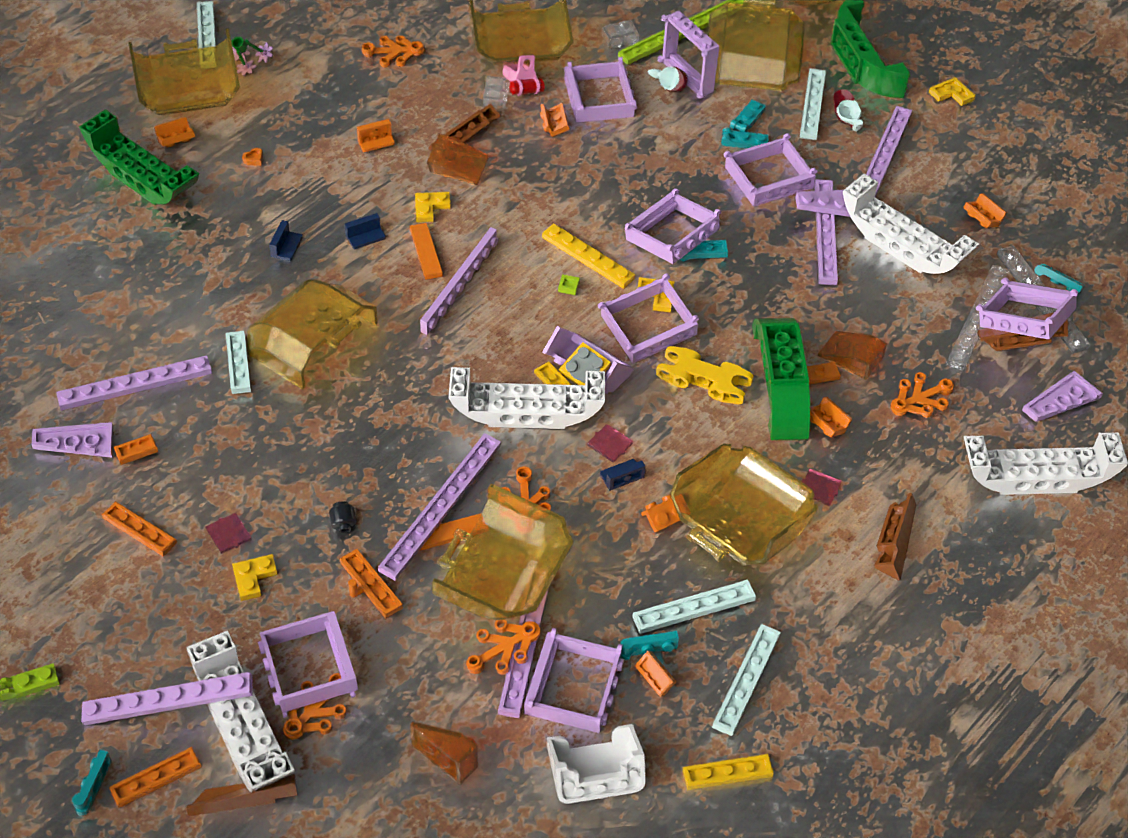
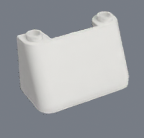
M633 724L622 725L614 729L612 732V742L570 748L568 740L563 736L546 738L557 795L563 803H575L635 793L645 786L644 753Z

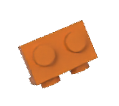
M563 103L547 109L544 104L540 105L542 110L540 116L544 121L542 125L545 132H549L554 137L570 130Z
M186 117L154 126L157 140L163 147H172L177 142H188L191 138L195 137L194 131L189 127Z
M389 119L357 126L358 143L363 152L395 144Z
M981 193L976 201L966 202L963 207L969 216L976 218L980 221V225L985 228L999 227L1007 214L1003 208L984 193Z
M827 396L822 398L819 405L810 407V421L818 425L831 438L845 434L852 422V418Z
M671 493L661 498L663 502L656 504L655 501L645 506L646 510L641 512L642 516H647L654 533L690 516L680 494L673 496Z

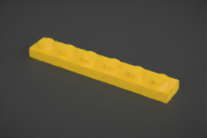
M553 223L542 232V238L624 289L635 279L634 273Z

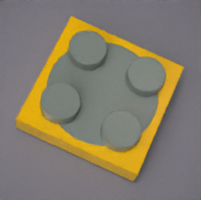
M582 342L559 368V371L575 384L585 385L586 371L606 372L612 364Z

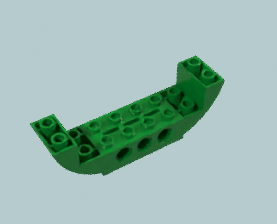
M845 0L840 6L837 19L834 22L831 46L855 84H859L865 89L882 96L904 98L908 79L910 78L909 69L906 68L904 63L885 66L878 52L874 50L872 43L867 39L865 32L859 26L862 20L861 14L864 8V1Z
M106 109L79 126L88 146L109 173L154 205L170 202L198 181L199 173L188 165L176 171L120 133L117 117Z
M756 318L752 323L754 339H759L771 409L768 423L770 440L809 439V376L799 323H797L795 318Z

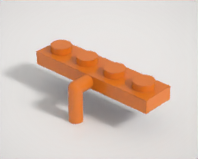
M358 549L340 558L341 565L353 578L348 581L349 593L352 598L365 593L385 619L403 609L401 601Z

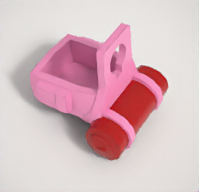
M534 55L520 56L519 63L504 65L503 75L510 81L509 90L512 95L538 94L544 91V81L541 78H537L535 74ZM529 59V60H530V65H527V64H525V63H523V62H524L525 60Z

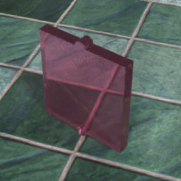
M607 424L599 432H595V436L587 442L588 447L613 463L621 455H624L625 451L633 444L631 439Z
M809 469L805 479H802V485L798 494L830 506L834 497L838 495L841 480Z
M236 513L223 519L219 518L218 521L205 526L221 554L234 547L238 548L239 545L251 540V536Z

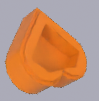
M253 148L250 152H245L242 155L243 163L261 166L263 160L262 149Z

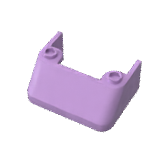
M557 326L543 350L544 354L553 356L555 358L554 362L562 366L580 344L584 342L612 364L605 372L606 394L608 392L613 393L632 374L634 368L581 335Z

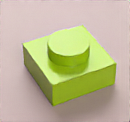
M562 274L558 292L576 295L580 278Z

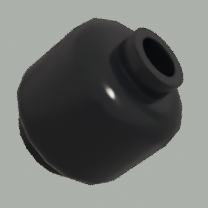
M346 501L334 503L333 507L330 508L329 518L333 529L345 533L349 532L356 525L357 519L353 505Z

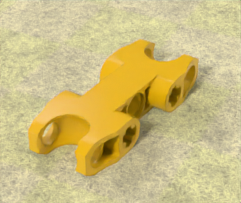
M675 346L667 347L665 358L675 364L661 363L656 368V375L671 385L686 388L690 383L708 389V394L711 398L732 404H743L745 398L743 390L735 387V385L751 386L754 377L751 372L736 364L723 362L719 367L701 361L700 354L694 350ZM670 352L676 353L678 356H674ZM740 376H745L748 378V380L743 379Z

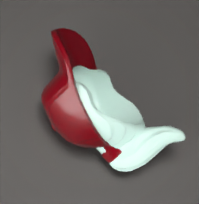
M666 67L663 70H648L652 77L659 79L663 88L671 92L682 91L688 83L686 73L677 67Z
M837 90L833 95L834 112L837 118L842 123L849 124L853 131H859L863 126V120H859L861 109L858 102L848 90Z

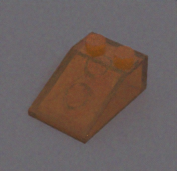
M439 134L427 160V165L430 173L478 185L489 155L454 137Z
M835 331L819 351L818 356L829 362L835 361L837 366L867 380L884 358L887 343L868 334Z
M418 722L410 724L412 747L459 785L478 768V746L471 737H466L460 732Z

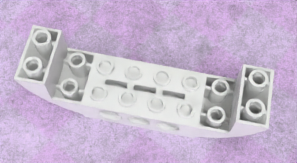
M866 174L860 176L843 190L847 210L858 229L865 235V239L919 273L939 274L947 272L959 264L979 245V243L966 235L962 236L952 245L875 198L878 182Z
M451 367L449 400L462 414L477 422L487 424L488 427L565 429L566 426L587 420L601 409L605 403V371H586L585 385L474 383L471 382L470 368Z
M1119 432L1099 433L1094 447L987 450L984 436H964L973 476L981 485L1000 492V495L1077 493L1079 490L1103 483L1121 472L1128 465Z
M228 631L186 647L198 681L244 673L238 660L236 647ZM253 690L252 696L208 703L210 712L236 769L250 792L294 773L293 766L286 752L282 753Z

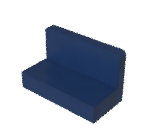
M377 213L344 223L346 238L353 249L386 239L380 226V217Z
M281 220L269 247L271 257L291 261L303 235L290 232L288 221Z
M634 459L600 471V476L609 491L644 478L646 466L642 460L636 462Z

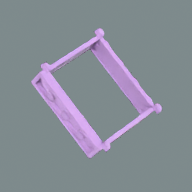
M680 11L668 16L662 15L661 20L666 21L663 56H658V62H662L667 67H677L683 70L688 77L687 85L697 94L698 98H703L713 93L719 45ZM679 31L702 51V75L677 54Z
M618 57L619 62L572 66L571 62H567L568 67H565L564 80L576 123L634 117L637 102L634 100L633 89H630V79L627 78V68L623 66L622 57ZM619 76L626 103L584 107L577 80Z
M786 133L781 139L730 153V151L724 153L726 158L725 168L753 207L796 194L797 192L813 189L817 170L816 168L810 169L788 140L791 138L789 133ZM783 153L799 173V176L756 189L742 172L739 165Z
M676 188L625 225L626 240L672 264L720 229L719 214H721L719 209L712 212L678 195L679 190ZM674 210H678L703 223L674 246L671 244L667 245L645 234L647 230Z
M668 273L664 274L662 279L655 280L644 287H639L628 294H623L617 299L598 304L603 320L632 364L697 335L698 323L696 321L699 320V317L697 315L692 316L668 282L667 279L670 278ZM664 292L685 323L640 344L631 345L612 314Z
M1004 277L1001 280V283L1004 285L984 306L979 304L976 307V310L979 311L980 327L1050 339L1076 309L1078 291L1076 289L1067 291L1013 282ZM1008 300L1057 308L1053 315L1045 321L998 312Z
M335 611L260 632L262 641L258 642L261 654H266L267 658H263L265 670L271 671V675H268L271 688L275 687L276 692L272 693L275 705L281 706L284 718L288 717L287 711L350 693L351 698L356 697L354 691L358 690L357 681ZM326 630L341 679L282 696L269 646Z
M552 628V631L547 632L524 703V714L600 733L601 726H605L607 723L608 713H605L607 707L611 708L614 695L611 694V691L616 689L619 677L616 676L617 671H622L624 659H621V650L623 645L618 644L617 649L559 635L556 634L557 628ZM557 649L613 663L597 718L540 703Z

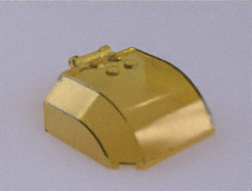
M468 0V12L475 50L492 65L519 63V57L525 55H534L535 62L559 60L573 44L566 0H559V2L546 9L530 10L529 1L505 5L497 3L498 12L492 13L478 12L474 9L473 0ZM527 59L523 63H529L530 60Z
M743 0V4L727 2L710 13L707 34L719 45L715 82L720 85L779 91L787 89V86L791 83H798L801 74L805 23L792 9L775 7L776 0Z
M229 28L225 29L226 40L217 46L198 48L196 39L175 44L163 43L165 53L149 56L134 52L132 42H128L139 103L158 116L227 106L240 89ZM193 48V49H191V50L170 52V51H173V50Z
M306 280L248 328V355L303 390L305 388L304 370L311 355L325 343L333 348H337L346 336L354 329L357 330L362 326L361 321L356 317L357 315L375 326L378 323L377 308L340 285L319 280Z
M723 443L680 471L676 476L670 493L680 520L692 528L687 535V539L708 551L718 562L728 554L743 566L767 562L791 544L807 527L818 511V506L813 501L814 492L810 487L752 447L743 446L742 449L731 448V444Z
M491 483L488 488V500L471 534L461 529H456L453 534L454 538L444 555L439 557L438 565L443 568H449V571L443 581L434 578L432 581V594L473 614L493 620H505L534 613L573 545V540L567 530L564 517ZM466 541L455 561L451 560L460 542Z

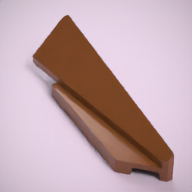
M490 103L430 144L428 149L451 152L488 126L490 122L499 119L501 115Z
M1053 313L1044 314L1032 318L1045 321L1048 317H1051ZM1068 320L1061 325L1050 339L990 328L978 330L977 334L981 341H985L994 350H1007L1052 343V337H1067Z
M908 493L907 499L900 504L894 502L889 506L876 545L881 553L875 562V569L899 581L902 577L916 510V502L912 493Z
M295 773L253 792H250L244 783L205 789L192 804L186 806L188 816L273 804L276 803L275 799L297 796Z

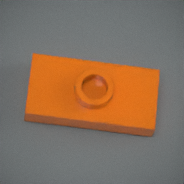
M835 361L807 366L809 385L840 380L841 375Z
M149 434L115 446L114 451L120 465L157 453L158 448L152 435Z
M647 651L635 665L660 697H664L677 682L652 651Z

